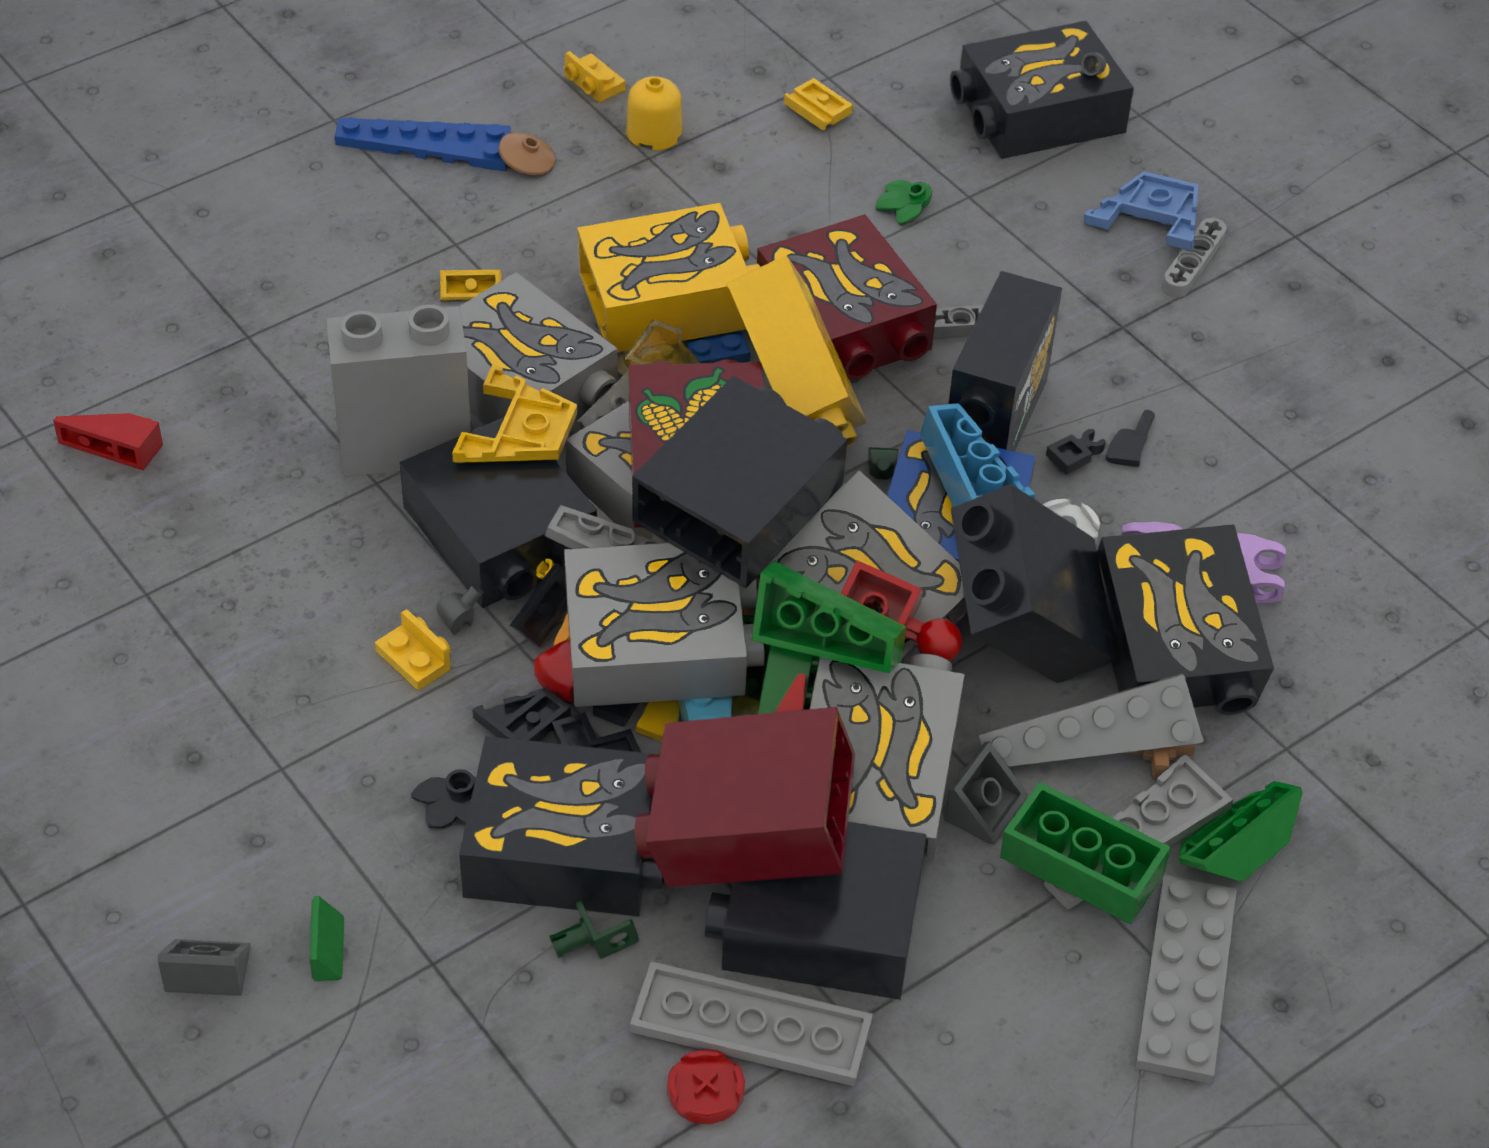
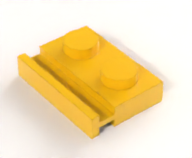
M815 78L793 89L792 94H784L785 105L822 131L826 129L828 124L834 125L853 112V104Z

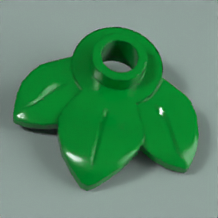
M892 181L885 185L887 192L878 198L875 208L876 210L896 211L898 224H906L917 218L921 214L922 209L929 205L932 198V189L924 182Z

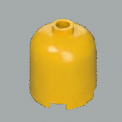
M650 76L638 80L630 88L627 100L626 134L635 146L640 147V143L644 145H651L652 150L668 149L676 145L678 137L683 134L682 96L679 88L671 80L664 77Z

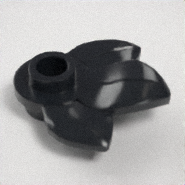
M464 769L454 770L446 778L431 777L413 790L411 793L412 799L428 805L426 823L429 828H445L456 819L466 824L476 780L472 773Z

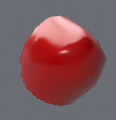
M567 639L542 652L534 659V676L541 687L547 688L561 699L574 703L570 639Z

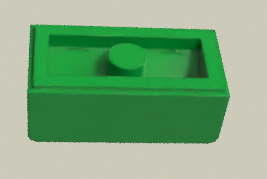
M314 896L311 906L309 953L312 978H314V981L340 980L343 974L344 917L320 896Z

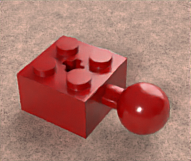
M856 560L840 594L872 610L876 606L880 607L882 615L906 626L905 637L917 643L920 654L936 655L948 661L953 660L959 654L962 647V635L959 628L953 622L943 618H935L924 623L914 618L922 602L921 588Z

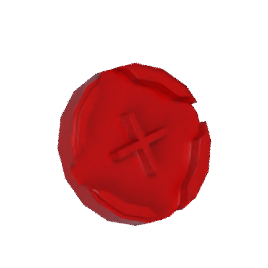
M702 1049L689 1052L681 1057V1061L675 1067L673 1065L669 1071L667 1094L670 1104L681 1117L693 1123L709 1125L722 1122L736 1113L744 1098L745 1079L741 1067L736 1062L734 1064L731 1060L727 1059V1055L720 1051Z

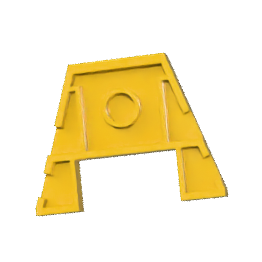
M492 365L483 384L484 394L512 399V402L496 438L461 432L452 452L453 462L559 459L577 416V404L544 388L539 391L526 385V379L517 375L512 378L503 373V368Z

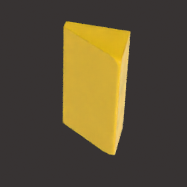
M501 269L440 270L441 301H469L502 281Z

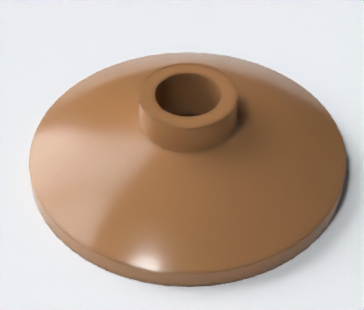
M513 132L505 135L500 141L499 154L509 167L520 173L534 176L548 173L554 166L555 155L553 150L545 141L535 135Z

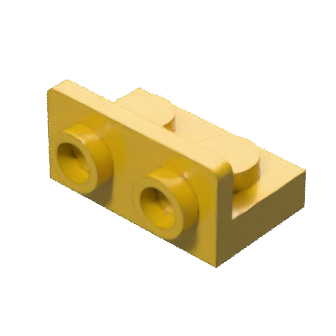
M570 51L564 54V73L566 77L600 103L626 90V81L592 53L580 59Z
M406 609L400 613L402 625L375 641V651L419 691L451 670V648L443 637H437L429 630L426 622L421 617H415Z

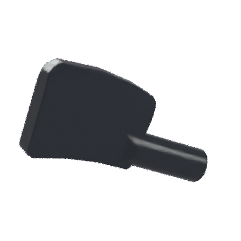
M1145 410L1135 430L1120 429L1117 432L1106 454V460L1109 463L1140 466L1141 454L1147 440V433L1155 418L1153 411Z

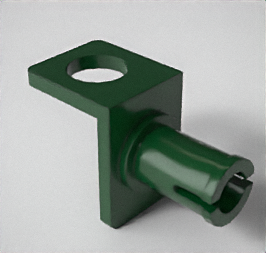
M581 901L576 902L581 916L579 919L580 923L556 934L549 935L558 958L589 943L590 946L594 945L600 959L639 942L635 925L631 919L597 934ZM628 933L621 941L610 943V940L617 934Z

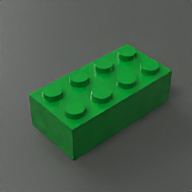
M1039 782L1004 830L1000 858L1132 924L1165 874L1171 847Z

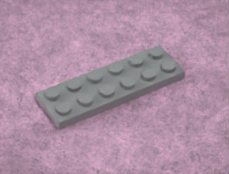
M1163 875L1135 1069L1212 1084L1215 1074L1237 889Z
M651 961L630 1022V1033L701 1050L720 1051L730 1057L855 1087L873 1014Z

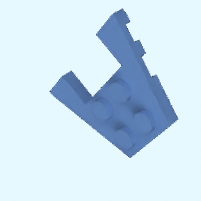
M1144 171L1119 188V194L1113 198L1106 197L1102 200L1100 207L1095 211L1092 209L1086 211L1084 214V224L1109 230L1118 215L1125 213L1138 219L1145 218L1160 222L1163 225H1173L1167 234L1166 245L1192 251L1199 184Z

